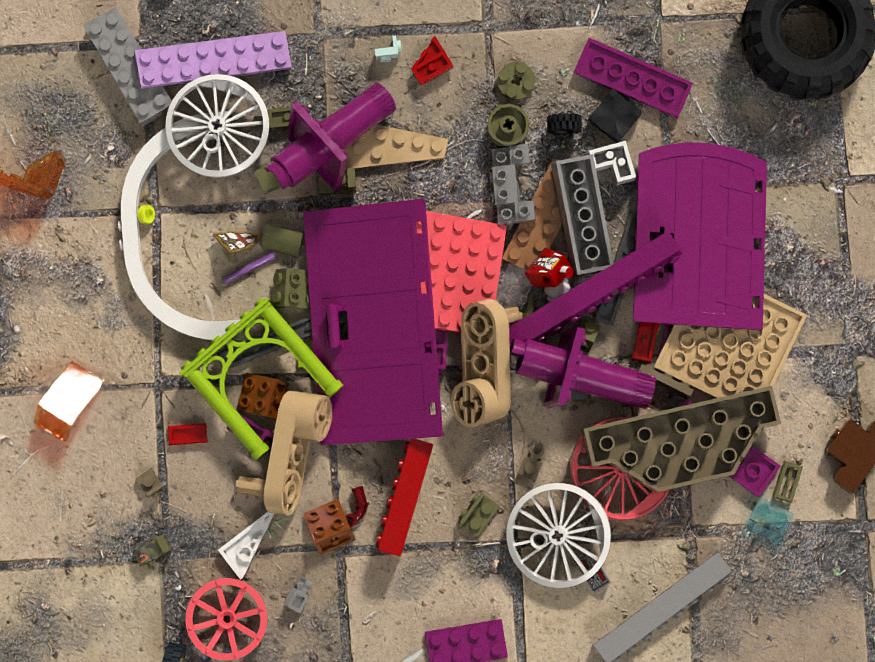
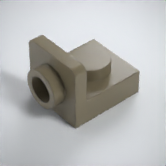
M152 468L136 478L147 498L152 496L154 499L163 493L161 489L164 488V485Z

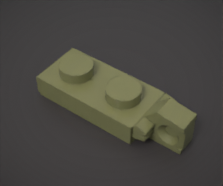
M291 107L267 109L269 129L287 128ZM254 117V122L263 121V117Z

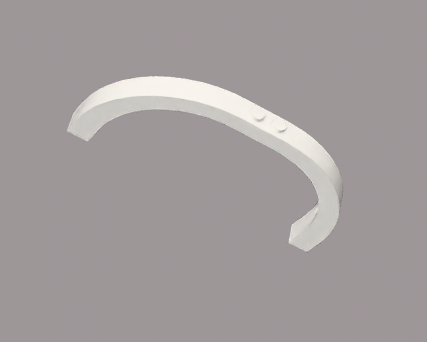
M205 113L209 118H212L209 113ZM201 114L192 116L204 121H208ZM183 118L174 122L172 128L208 125ZM218 122L216 125H213L215 127V130H217L218 127H222L220 122ZM165 127L143 146L131 164L125 178L121 197V220H118L119 232H122L123 239H120V250H124L126 269L135 292L153 315L165 325L181 334L203 341H212L216 336L219 335L221 337L226 333L225 329L230 324H236L240 320L204 321L179 313L168 306L156 294L148 281L143 267L139 221L137 218L139 198L142 186L151 168L171 149ZM206 130L174 132L175 144L178 145ZM245 329L233 341L247 340Z

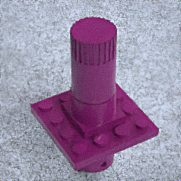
M374 83L321 122L313 119L304 105L301 106L298 101L291 105L287 139L291 144L271 158V163L264 167L267 172L271 171L276 176L282 189H285L287 186L295 187L317 171L336 193L342 187L348 158L344 150L396 110L393 97L380 83Z
M576 327L562 332L558 347L527 338L524 341L513 339L510 344V355L518 357L515 373L549 383L543 403L544 407L554 408L566 405V402H569L572 392L569 390L597 395L643 409L648 408L653 397L656 377L654 375L583 355L584 351L580 350L581 345L583 346L586 340L585 329Z

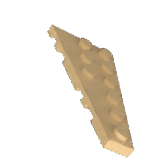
M375 125L344 150L348 157L345 171L348 168H371L416 161L445 159L448 139Z

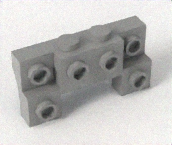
M529 144L491 149L493 167L492 172H490V182L494 184V191L491 192L492 202L497 206L498 225L537 221L534 210L535 201L521 202L517 166L531 164Z

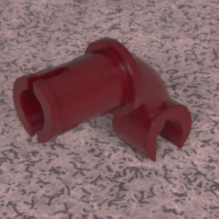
M363 486L351 489L356 503V511L353 514L346 515V518H354L353 522L349 524L350 527H355L358 524L359 520L365 515L368 505H370L366 500Z

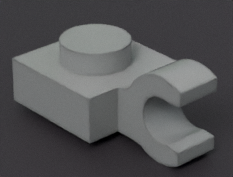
M299 576L296 582L297 588H291L283 604L301 613L310 597L306 593L311 588L313 582Z

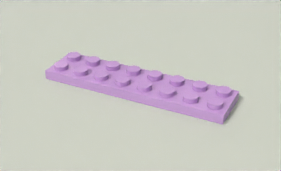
M285 31L134 51L141 89L190 83L197 78L207 75L221 74L235 77L289 70L292 68Z

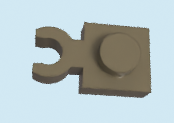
M532 445L529 450L531 456L530 458L524 456L518 475L536 481L542 466V462H539L538 458L543 456L544 449L542 448L539 454H535L533 452L535 445Z

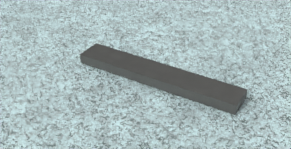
M630 212L614 263L635 251V213ZM624 293L614 295L613 299L606 304H599L594 321L613 326Z

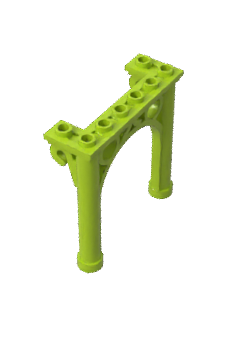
M263 297L254 304L255 308L252 311H245L239 317L241 320L238 323L230 324L225 329L226 333L221 337L219 335L210 342L211 346L206 350L204 348L195 355L197 358L192 362L187 361L181 366L182 371L179 372L182 377L188 379L250 451V456L255 461L265 455L270 448L231 405L225 391L227 372L233 361L242 352L259 344H277L286 348L294 355L329 398L344 386L339 379H335L271 305L273 303L268 297L266 299ZM256 324H263L265 327L263 337L259 339L252 338L249 333L250 329ZM269 327L273 329L281 340L268 338ZM244 329L245 336L250 340L248 343L245 340L242 342L233 341ZM227 345L229 351L226 357L228 360L225 362L222 357L214 355ZM214 360L221 361L223 366L221 374L209 375L207 372L208 365ZM208 379H220V393Z

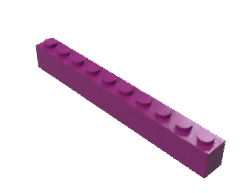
M665 232L510 326L509 343L511 344L513 339L524 341L526 338L542 343L551 333L556 334L563 330V326L566 324L577 322L584 313L589 314L597 309L596 306L599 304L610 302L614 295L628 291L630 289L629 286L632 284L643 282L647 275L652 272L653 274L658 273L667 263L670 262L671 264L679 260L680 255H682L680 248L670 232Z

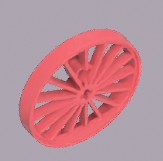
M612 417L599 421L591 427L631 417ZM583 436L577 441L570 461V475L573 485L581 488L585 484L614 473L593 495L596 497L617 476L604 507L608 519L626 521L643 517L657 508L668 494L669 490L658 493L652 491L649 493L639 482L623 472L620 473L618 469L611 465L590 468V466H578L579 452L587 453L586 450L582 449L584 444ZM577 469H613V471L582 483L579 482ZM621 478V514L610 513L607 511V508ZM624 478L636 505L627 514H624ZM629 478L647 495L640 503H638ZM583 498L582 502L590 509L588 501Z

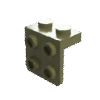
M293 268L276 269L273 278L275 283L272 296L273 307L310 309L308 270Z

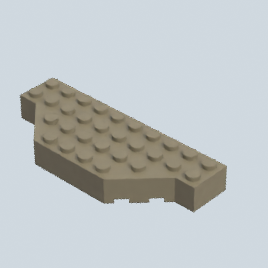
M769 386L582 429L581 432L590 468L610 464L654 493L734 475L763 428L781 424L773 388Z

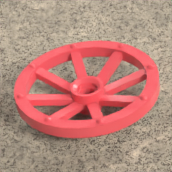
M221 578L206 583L197 590L188 604L185 620L188 635L198 650L214 659L234 660L249 654L259 645L266 632L268 616L262 597L252 586L238 579ZM221 585H232L241 588L230 609L227 608ZM214 587L217 591L222 609L221 612L199 600L207 591ZM248 592L256 601L258 608L235 614L242 598ZM196 605L217 616V619L193 625V614ZM260 613L258 633L237 622V619ZM226 615L231 618L229 623L224 621ZM219 624V628L206 647L199 640L195 630ZM233 627L254 638L247 647L240 651L237 649ZM227 629L232 653L213 651L212 649L223 631Z

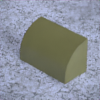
M266 224L261 248L298 258L304 235L303 233Z

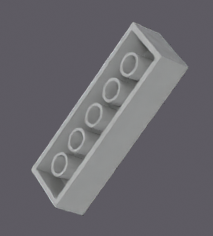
M117 7L84 25L85 30L141 125L144 127L167 114L172 101L163 86L140 88L134 51L141 48Z
M593 154L552 162L551 166L573 276L608 268L614 262Z

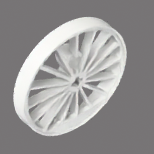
M207 75L191 81L176 94L166 116V136L174 155L190 170L208 177H229L249 168L263 152L269 133L268 112L260 95L246 82L228 75ZM200 86L214 90L215 116L199 88ZM197 89L212 118H209L185 96L192 90ZM217 90L227 92L220 116L218 114ZM230 95L239 96L240 99L224 116ZM244 99L257 104L229 118ZM184 100L208 121L176 112V109L180 102ZM258 108L261 109L263 121L229 124ZM175 115L208 125L172 128ZM218 122H220L222 127H218L217 130H215V127L213 125H216ZM263 125L261 138L230 129L233 127ZM206 130L178 145L175 144L174 132ZM227 132L259 141V145L254 153H251ZM224 134L250 155L240 165ZM205 136L202 143L188 159L179 152L180 148ZM220 136L227 146L236 167L223 170ZM210 139L217 141V144L214 148H208L206 146V143ZM204 147L207 155L203 168L192 164L191 160ZM218 151L220 170H207L206 167L211 153Z
M552 483L529 491L517 502L508 520L506 537L510 555L522 573L541 585L565 588L588 580L600 569L609 551L611 528L604 508L593 495L575 485ZM553 489L564 490L559 523L551 494ZM547 491L554 523L535 498L536 494ZM568 491H571L581 497L563 525ZM583 498H585L591 511L566 528ZM529 499H532L549 525L523 510V505ZM521 512L547 530L515 525L518 513ZM592 514L595 525L568 531ZM596 528L598 540L569 534ZM514 529L535 532L531 535L530 540L515 542ZM557 531H558L560 534H561V533L563 534V536L560 538V540H559L558 537H555V536H554V534H556ZM538 534L542 535L545 539L544 544L536 543L535 536ZM571 539L599 544L600 557H597ZM531 543L536 550L522 559L516 546ZM552 543L535 572L532 571L524 561ZM569 544L597 561L591 570L587 571ZM554 545H556L551 579L538 575V571ZM559 545L568 580L554 579ZM564 546L584 572L582 576L572 579Z

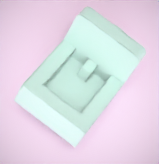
M396 35L392 36L393 47L375 49L376 60L389 62L391 58H399L398 52H402L401 41H397Z

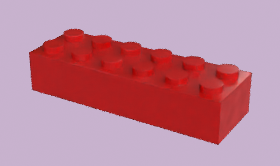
M410 439V441L405 443L403 453H406L404 460H400L398 471L401 473L399 479L395 478L392 490H395L394 497H389L387 508L390 509L388 516L384 515L381 527H384L382 535H378L376 541L379 551L400 557L402 555L432 453V443L419 439Z

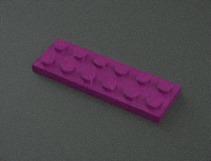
M588 38L573 72L612 90L613 88L624 96L677 119L693 85L688 80L591 38Z
M685 399L681 406L690 405L693 403L690 402L688 399ZM751 446L735 474L728 477L756 497H759L780 468V465L754 446Z

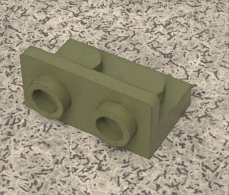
M476 493L470 501L472 504L471 508L468 511L464 509L458 517L461 520L459 524L476 537L480 535L500 508L497 503L488 498L484 493H481L480 496Z

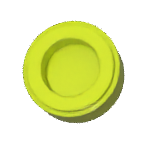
M151 205L140 206L137 212L138 221L141 224H151L155 218L154 208Z

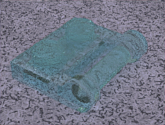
M759 497L744 528L747 530L751 529L773 540V543L780 545L795 514ZM756 517L779 528L778 534L754 523Z

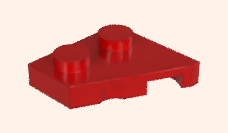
M434 36L427 49H424L421 53L420 59L412 66L411 71L420 86H423L454 67L436 36Z

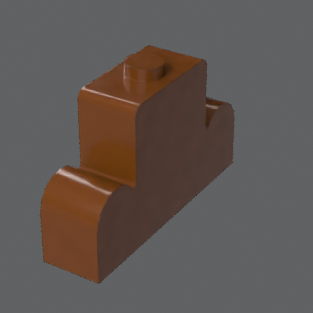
M851 420L845 422L840 430L836 429L830 437L833 440L825 449L827 454L843 465V467L835 470L833 479L837 485L849 494H853L875 465V421L868 425L867 432Z

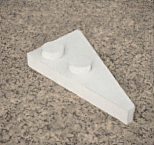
M265 513L218 549L240 580L244 577L275 513Z

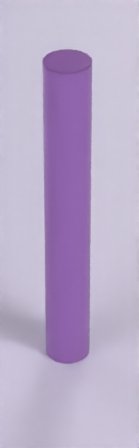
M270 252L225 276L222 280L227 285L276 257L273 252Z

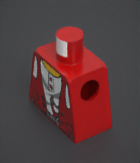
M544 248L524 273L530 284L534 287H557L564 278L569 279L573 276V269L563 254L549 248Z

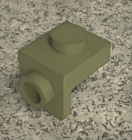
M584 318L580 328L585 329L586 340L584 345H581L580 350L589 352L601 326Z

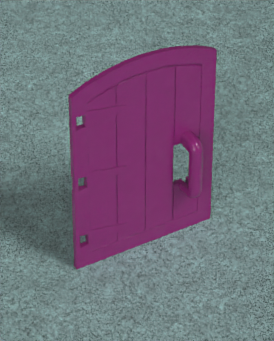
M696 142L668 144L639 153L635 251L650 242V233H653L654 240L669 231L670 234H674V240L680 248L682 255H680L679 260L673 263V273L663 272L662 269L658 273L653 274L652 272L647 275L643 282L639 284L634 283L633 322L763 330L767 162L735 148ZM755 182H761V192H755ZM754 239H760V250L754 249ZM752 297H758V308L752 307Z

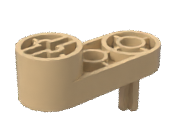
M485 299L470 303L462 313L463 382L453 389L450 402L455 418L466 427H477L502 419L510 409L509 326L523 318V314L519 312L518 307L504 309L497 301Z
M292 390L284 394L278 409L266 479L239 476V480H236L235 485L238 493L264 497V505L270 513L288 516L296 510L301 496L310 440L323 441L329 432L332 422V403L328 396Z

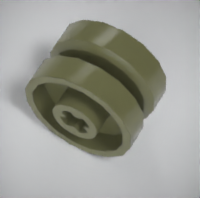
M500 105L489 115L487 123L488 137L498 148L521 145L527 138L529 119L525 111L517 105ZM506 125H510V126H511V129L508 130L507 127H506V128H504V127H505Z

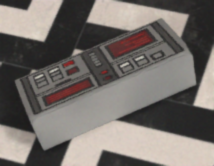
M585 553L578 556L587 571L591 570L597 563L596 560ZM574 560V562L576 563V565L578 566L579 570L581 571V573H582V575H583L584 572H583L582 569L579 567V565L577 564V562ZM602 567L586 580L593 592L611 583Z

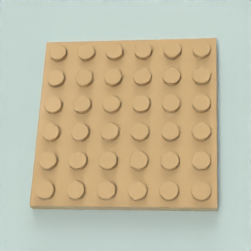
M764 294L762 331L674 325L654 367L714 398L769 386L773 387L807 315ZM752 297V307L758 308V297Z

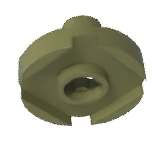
M511 62L505 65L498 75L497 84L499 91L506 98L508 97L516 101L527 98L535 86L534 72L524 62ZM513 77L521 78L519 86L511 83Z

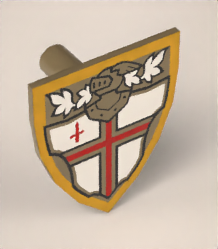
M228 231L215 233L213 237L229 253L228 261L235 262L236 253L249 250L258 243L261 235L243 231Z

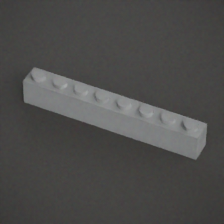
M718 552L714 553L595 642L593 647L605 662L619 661L621 659L620 655L623 652H631L637 647L635 643L641 639L643 642L653 635L651 631L655 628H658V630L668 624L666 620L671 616L676 618L684 612L682 610L683 607L686 605L691 607L699 601L698 596L702 593L707 595L715 589L713 585L718 581L720 583L726 581L730 577L728 574L732 572Z

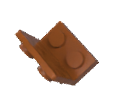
M246 373L237 410L277 420L279 405L288 390L289 383Z
M339 499L303 514L320 555L356 540Z

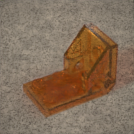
M53 151L29 165L23 179L12 173L10 176H7L6 173H3L4 171L0 170V185L45 200L54 195L66 159L61 153Z

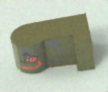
M160 535L155 540L136 550L133 555L141 567L172 551V548L166 537Z

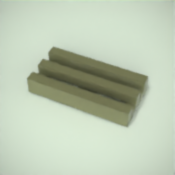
M788 461L783 462L773 498L792 503L803 466ZM790 466L782 495H779L786 468ZM794 468H796L797 472L795 475V479L792 485L789 498H787L786 493L790 484Z

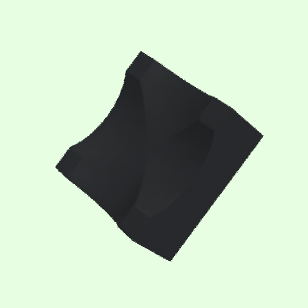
M612 88L590 115L588 121L615 143H619L641 116L642 111L626 101Z

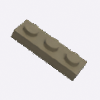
M642 364L639 367L638 371L656 377V385L684 399L691 397L694 390L690 388L691 386L683 381L679 383L673 380V376L670 374H661L655 371L656 368L649 364Z

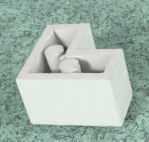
M626 141L588 151L587 155L593 154L596 172L611 168L616 186L632 182L636 179Z

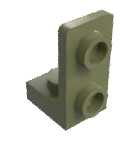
M355 168L347 169V174H344L342 187L336 193L321 176H318L319 195L357 193Z

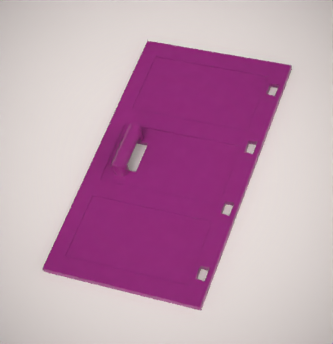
M425 199L303 212L313 352L335 379H339L344 385L330 397L332 403V422L327 436L323 441H320V445L443 437ZM416 222H421L422 233H417ZM421 282H426L427 294H421ZM340 311H347L349 340H340L338 315ZM427 342L431 344V354H426L425 343ZM316 382L317 394L326 395L324 393V390ZM430 403H435L436 415H431Z

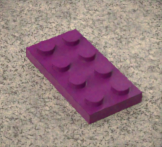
M502 619L425 631L430 662H484L508 658Z

